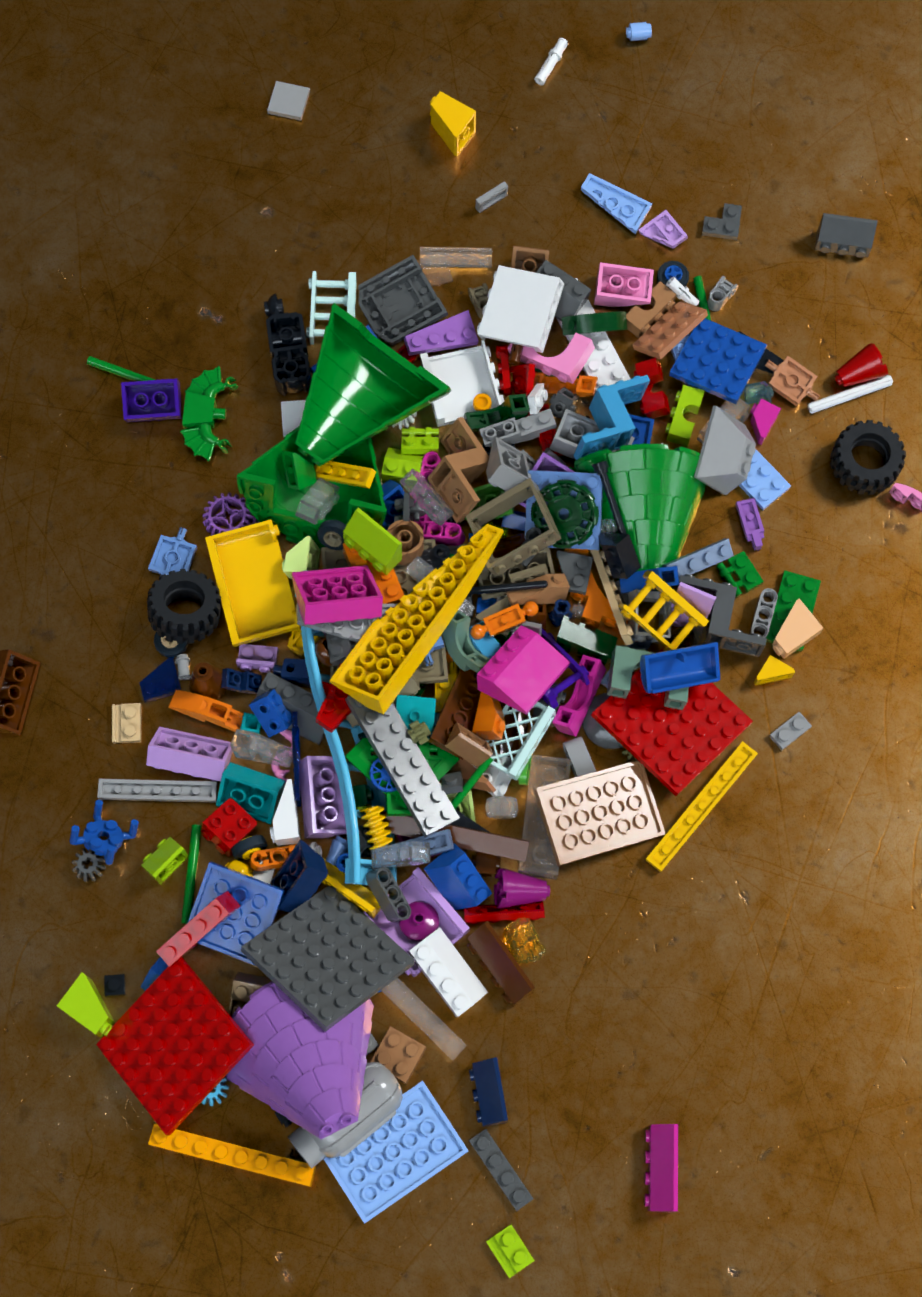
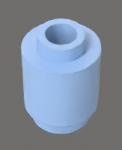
M629 23V27H626V37L630 41L647 40V38L652 36L650 23Z

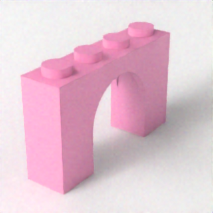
M575 333L569 345L561 354L554 357H544L539 355L534 348L523 346L520 361L526 364H534L535 368L541 370L544 374L548 376L553 375L564 383L569 382L573 384L595 347L592 339ZM512 343L507 348L509 353H511Z

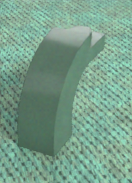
M458 610L443 632L445 646L452 660L464 672L472 669L478 673L490 659L478 652L473 646L469 635L471 618Z

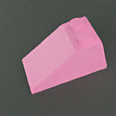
M600 262L597 272L594 305L621 307L650 304L654 270Z

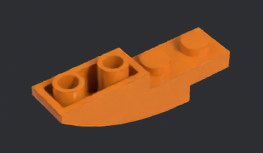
M175 691L168 708L202 722H205V720L242 735L243 732H240L243 713L232 709V705L187 691Z

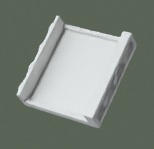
M499 265L493 276L492 288L488 291V301L483 307V317L478 324L477 334L482 340L490 338L531 347L536 352L543 353L564 283L559 277Z
M481 340V346L428 357L427 353L420 354L421 366L451 388V392L447 396L431 403L437 427L453 424L457 418H464L466 412H475L473 400L478 394H487L491 398L492 404L490 409L504 402L503 395H499L498 389H500L498 378L495 379L493 374L495 373L494 363H490V348L485 345L484 340Z

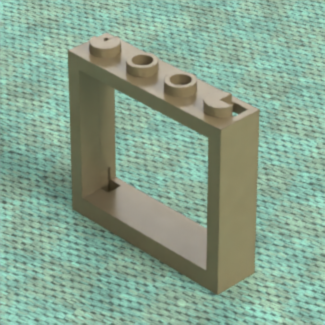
M531 478L466 515L472 533L475 535L482 525L532 496L536 498L549 530L496 561L492 554L486 566L495 576L505 573L506 570L521 564L525 559L538 554L542 549L555 544L556 541L561 539L546 502L540 493V489Z

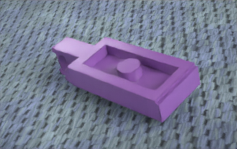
M755 498L737 501L735 505L747 542L751 541L754 551L760 550L763 546L761 539L764 538V528Z

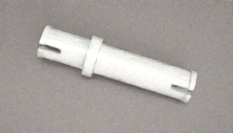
M559 38L554 48L549 51L548 58L534 78L538 85H544L556 63L561 60L562 54L568 46L566 39Z

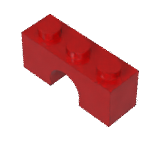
M656 357L636 363L634 376L648 375L650 383L642 397L643 404H640L642 414L652 419L671 414L668 397L663 391L652 392V388L657 382L664 381L661 363Z

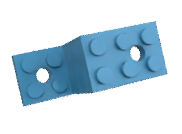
M648 375L635 376L627 381L620 380L613 385H603L597 389L589 410L600 431L596 433L589 432L581 437L574 453L575 460L600 450L608 449L614 451L620 449V446L628 445L635 426L625 405L642 399L650 383Z

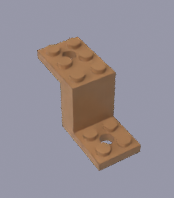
M463 417L457 418L441 438L440 442L449 455L443 457L427 478L456 523L462 522L466 515L480 501L470 484H473L484 472L489 460L488 454Z

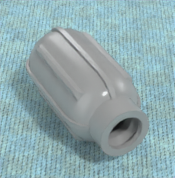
M379 1062L367 1063L357 1122L323 1139H319L300 1126L288 1136V1139L311 1169L325 1157H345L396 1115V1110L400 1107L403 1098L402 1088L395 1076Z

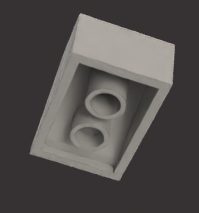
M494 437L486 474L488 482L492 486H498L506 492L531 478V475L528 473L529 466L526 454L501 439Z

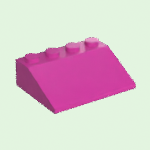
M368 565L292 572L299 612L304 625L334 623L346 620L353 621L365 618L372 619L382 616L383 596Z
M521 625L477 673V689L527 715L567 669L570 661L538 633Z

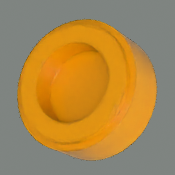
M482 393L474 397L473 407L476 411H485L491 408L492 401L487 394Z

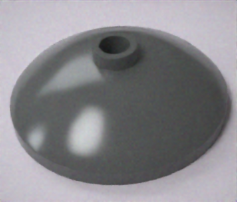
M603 693L593 698L582 723L586 736L595 745L605 749H619L623 746L591 716L592 712L610 697L607 693Z

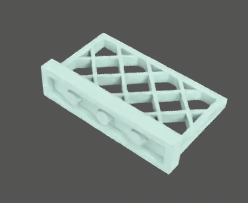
M537 702L534 707L543 710L540 716L531 718L530 712H528L529 719L518 722L515 712L519 711L514 708L509 710L510 706L505 705L502 710L503 715L513 713L515 723L505 725V729L517 726L519 736L508 738L505 730L506 739L496 742L492 740V743H489V745L494 747L496 756L490 758L493 760L497 759L498 763L493 761L490 765L517 781L556 716L555 709L550 706L547 707ZM530 722L531 731L521 735L519 725ZM520 739L522 744L520 749L511 751L509 742ZM507 742L509 752L498 755L495 745ZM511 757L512 762L508 769L500 765L499 758Z

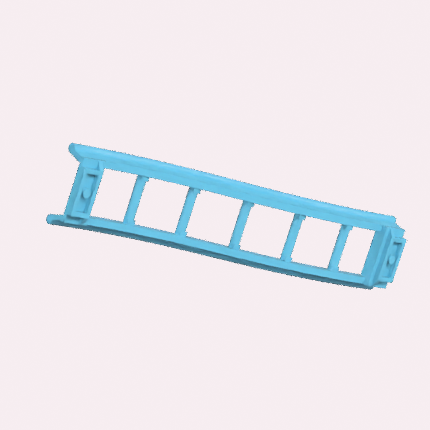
M301 626L305 663L317 711L319 712L324 699H326L322 681L330 683L329 680L331 678L330 675L320 673L315 652L314 636L322 638L325 636L321 631ZM343 720L339 727L351 730L356 745L362 738H367L360 726L352 727L348 720ZM323 728L336 769L344 807L348 844V858H345V884L368 886L366 875L370 870L377 869L376 860L361 859L357 818H361L365 815V812L356 810L349 770L360 771L346 762L337 729L330 733ZM366 778L367 785L372 788L374 793V800H371L372 806H383L386 811L385 794ZM390 833L386 837L393 838V841L388 845L395 844V834ZM397 866L388 867L397 882Z

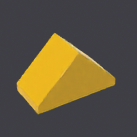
M770 655L757 675L754 685L792 678L795 670Z

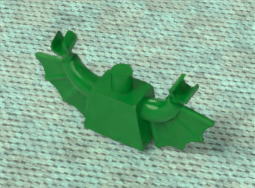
M220 366L213 370H203L199 377L191 380L190 387L185 390L182 420L184 429L180 430V433L185 438L184 445L193 450L194 456H202L207 461L211 459L214 446L218 445L222 452L226 454L228 451L224 447L227 445L232 447L227 439L219 440L212 433V429L215 427V419H226V409L217 408L216 395L227 387L231 390L238 388L237 384L231 385L232 382L236 381L233 377H228L225 383H222Z

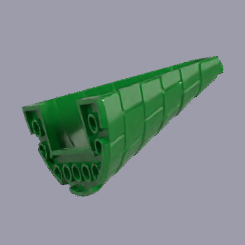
M335 303L331 306L328 326L325 328L316 370L312 376L309 394L306 398L302 420L295 444L299 446L297 450L304 456L311 455L313 457L311 461L319 467L342 455L345 451L365 442L366 439L409 417V415L447 396L451 392V388L422 366L417 368L372 335L360 321Z
M299 426L287 434L284 440L252 462L251 466L237 475L239 493L244 495L246 499L245 505L259 522L271 519L274 525H278L279 532L286 535V540L298 544L306 536H310L321 550L322 547H325L320 543L317 536L321 523L332 519L347 525L357 508H360L381 526L386 517L387 509L383 499L384 494L376 466V456L371 437L331 460L374 469L376 474L370 489L316 479V484L300 490L288 488L282 451L295 452L315 467V463L311 461L313 459L311 455L304 456L297 450L299 446L295 444Z
M666 444L620 446V450L616 452L604 449L588 454L574 462L575 467H568L574 472L597 473L594 472L592 465L607 460L609 466L607 468V475L626 532L630 535L641 566L637 571L662 568L664 564L681 557L682 549L688 538L689 530L707 486L694 478L700 457L699 452L685 447L670 450ZM603 487L601 533H619Z

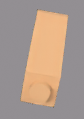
M800 598L796 600L772 643L775 653L778 656L781 655L783 659L818 636L823 630L821 624Z

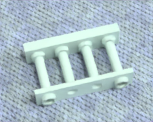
M313 271L312 278H309V289H312L310 327L306 328V338H310V345H314L315 336L324 337L325 329H315V320H329L330 313H316V304H344V306H347V313L355 318L356 272H349V278L345 279V281L317 280L316 271ZM317 287L345 288V290H348V295H344V297L317 296Z

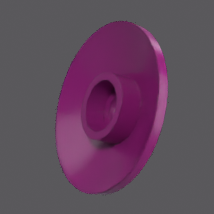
M413 902L409 904L411 908L410 917L399 921V926L403 934L409 939L422 941L438 929L439 917L436 910L430 904ZM417 916H421L423 920L421 922H417L415 918Z

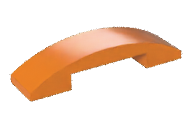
M535 372L533 388L537 383H544L548 396L557 394L559 390L565 387L579 397L594 395L598 378L579 375V379L576 378L574 383L571 384L569 382L564 383L557 377L546 376L542 372Z

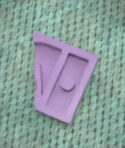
M667 210L638 230L640 235L672 249L688 239V235Z

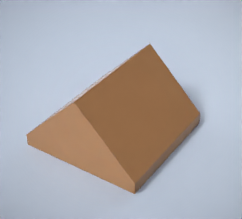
M513 246L511 268L536 273L544 261L549 260V250Z
M455 723L445 747L474 766L479 767L493 754L489 743L459 723Z

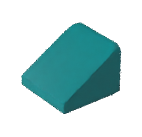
M244 712L240 732L259 737L261 724L255 714Z

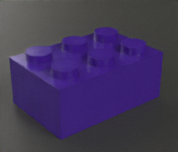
M178 379L121 382L123 416L126 422L182 419L180 382Z

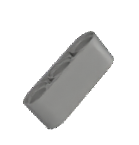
M767 588L762 591L754 612L749 631L750 635L754 631H759L762 633V637L766 638L778 599L775 590ZM763 597L771 598L772 602H766ZM758 614H765L767 619H761Z
M581 736L562 743L575 777L597 772Z

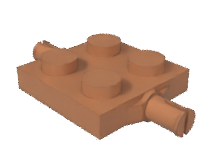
M789 356L778 366L768 360L765 366L773 371L772 378L767 384L768 387L795 406L806 396L817 401L820 395L812 390V386L818 376Z

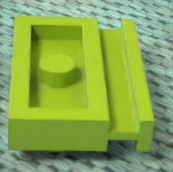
M509 1225L486 1241L509 1278L535 1261L512 1225Z

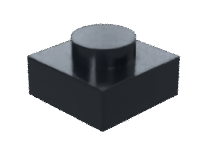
M125 974L104 976L105 997L126 995Z

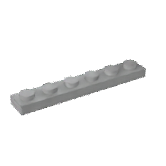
M99 779L97 798L98 800L216 802L218 783L216 781Z

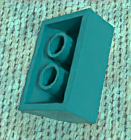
M230 762L222 773L216 806L220 807L225 801L232 798L254 819L271 824L283 793L285 780Z

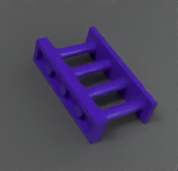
M542 629L541 637L570 661V665L567 668L574 672V674L554 688L550 687L541 697L548 706L555 709L559 706L556 699L558 697L557 694L579 679L586 685L590 684L588 679L589 672L583 665L580 666L556 642L550 632L547 634Z

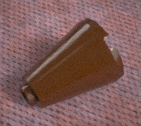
M205 662L197 664L189 680L190 692L220 700L226 689L221 688L222 671Z

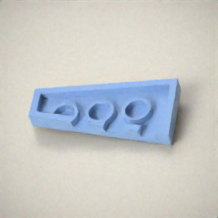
M590 173L581 186V191L635 235L652 207V203Z

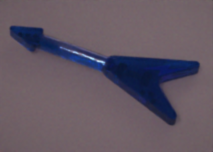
M292 712L294 801H296L297 807H302L300 730L298 727V713Z

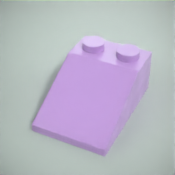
M680 582L677 593L708 619L716 596ZM673 603L671 604V613L675 606ZM684 613L683 615L680 614L672 626L684 628L689 622V617ZM694 627L690 634L701 635L704 627Z

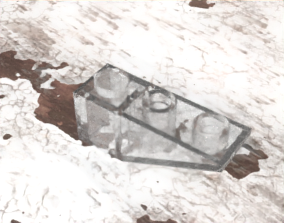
M236 729L230 744L236 758L290 767L296 752L295 749L292 751L291 747L258 733Z

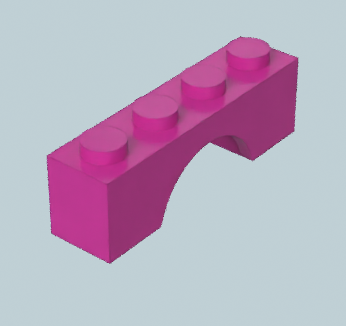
M586 655L582 656L579 665H583L588 670L590 684L586 685L581 679L577 680L570 700L565 705L559 707L552 722L559 732L574 737L577 736L606 672V668L600 659Z

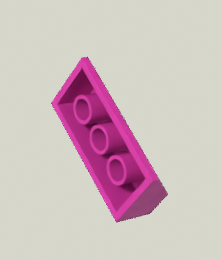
M651 1124L649 1129L645 1130V1142H649V1151H645V1163H648V1172H645V1185H648V1194L644 1196V1205L651 1212H677L678 1124Z

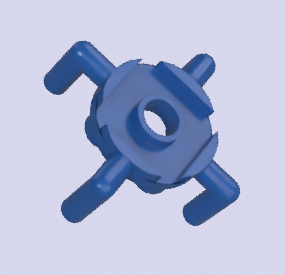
M96 800L93 812L94 822L87 823L83 836L78 837L79 826H72L69 842L71 845L84 844L87 850L91 849L96 855L104 856L105 863L111 865L113 864L115 853L122 846L123 840L136 837L139 821L136 819L131 820L129 831L122 832L116 821L102 820L103 801ZM100 836H105V837H107L108 839H107V840H101V839L98 838V837H100Z

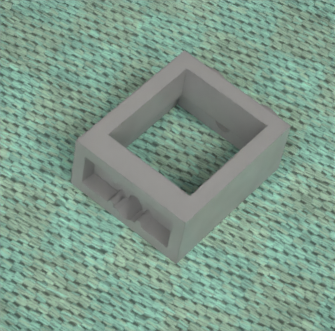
M635 589L628 593V605L641 591L640 589ZM650 591L642 602L655 603L660 597V592ZM671 601L665 602L659 610V627L671 614ZM638 605V607L634 610V612H635L637 615H638L639 605ZM632 618L628 620V624L631 625L634 632L631 638H634L635 642L652 640V643L660 644L649 633L638 632V624ZM671 626L662 636L666 640L671 638Z

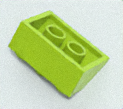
M357 508L343 531L344 543L349 548H354L358 551L359 556L363 560L370 561L378 572L382 571L387 575L402 560V543L360 508Z

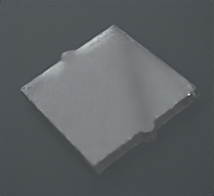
M445 254L417 260L431 287H440L443 284L453 282Z

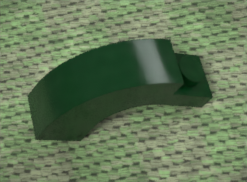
M626 311L562 317L563 336L575 335V333L584 334L627 330Z
M526 394L508 395L501 405L493 409L466 412L464 420L472 432L480 431L479 429L514 417L515 420L524 418L530 411Z

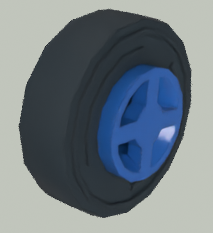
M668 261L660 266L657 272L658 283L661 281L666 285L671 276L675 277L683 286H687L689 272L685 265L678 261Z

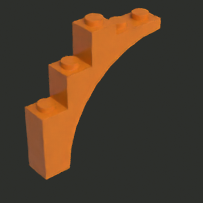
M587 549L564 550V552L584 556L589 555V550ZM590 571L586 595L570 592V596L578 602L586 601L581 622L586 624L585 626L588 628H599L600 622H604L608 627H618L609 601L596 584Z

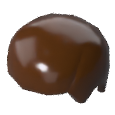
M326 637L321 638L315 643L317 660L325 666H333L330 663Z

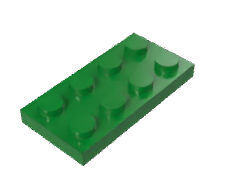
M784 570L766 642L773 643L796 600L799 598L808 610L813 613L821 580ZM803 645L801 648H799L797 651L802 652V650H803V648H804V645Z

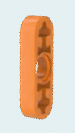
M296 844L256 851L250 858V867L255 871L280 868ZM276 853L281 854L283 861H275L273 855ZM256 858H259L260 861H263L262 864H259V862L256 861Z

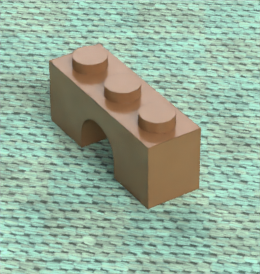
M660 281L652 289L650 305L653 308L643 310L635 305L626 314L627 329L639 338L655 322L662 318L667 310L669 311L675 306L676 294Z

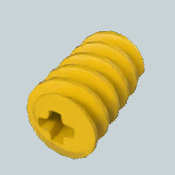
M377 805L359 810V812H365L361 820L368 821L363 827L370 828L365 835L372 836V838L367 840V843H374L369 850L386 846L393 841V838L386 837L391 833V830L384 829L389 823L382 822L387 817L386 814H380L385 809L383 806Z

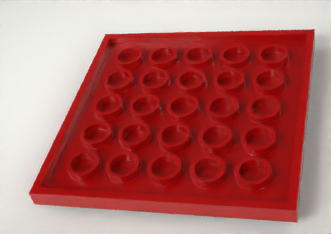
M639 669L632 676L630 692L626 699L610 696L592 712L591 716L670 792L677 796L752 724L753 720L713 683L689 687L688 701L683 710L664 707L665 692L647 693L643 688Z
M182 957L162 972L112 1026L108 1035H104L96 1044L165 1135H171L254 1046Z

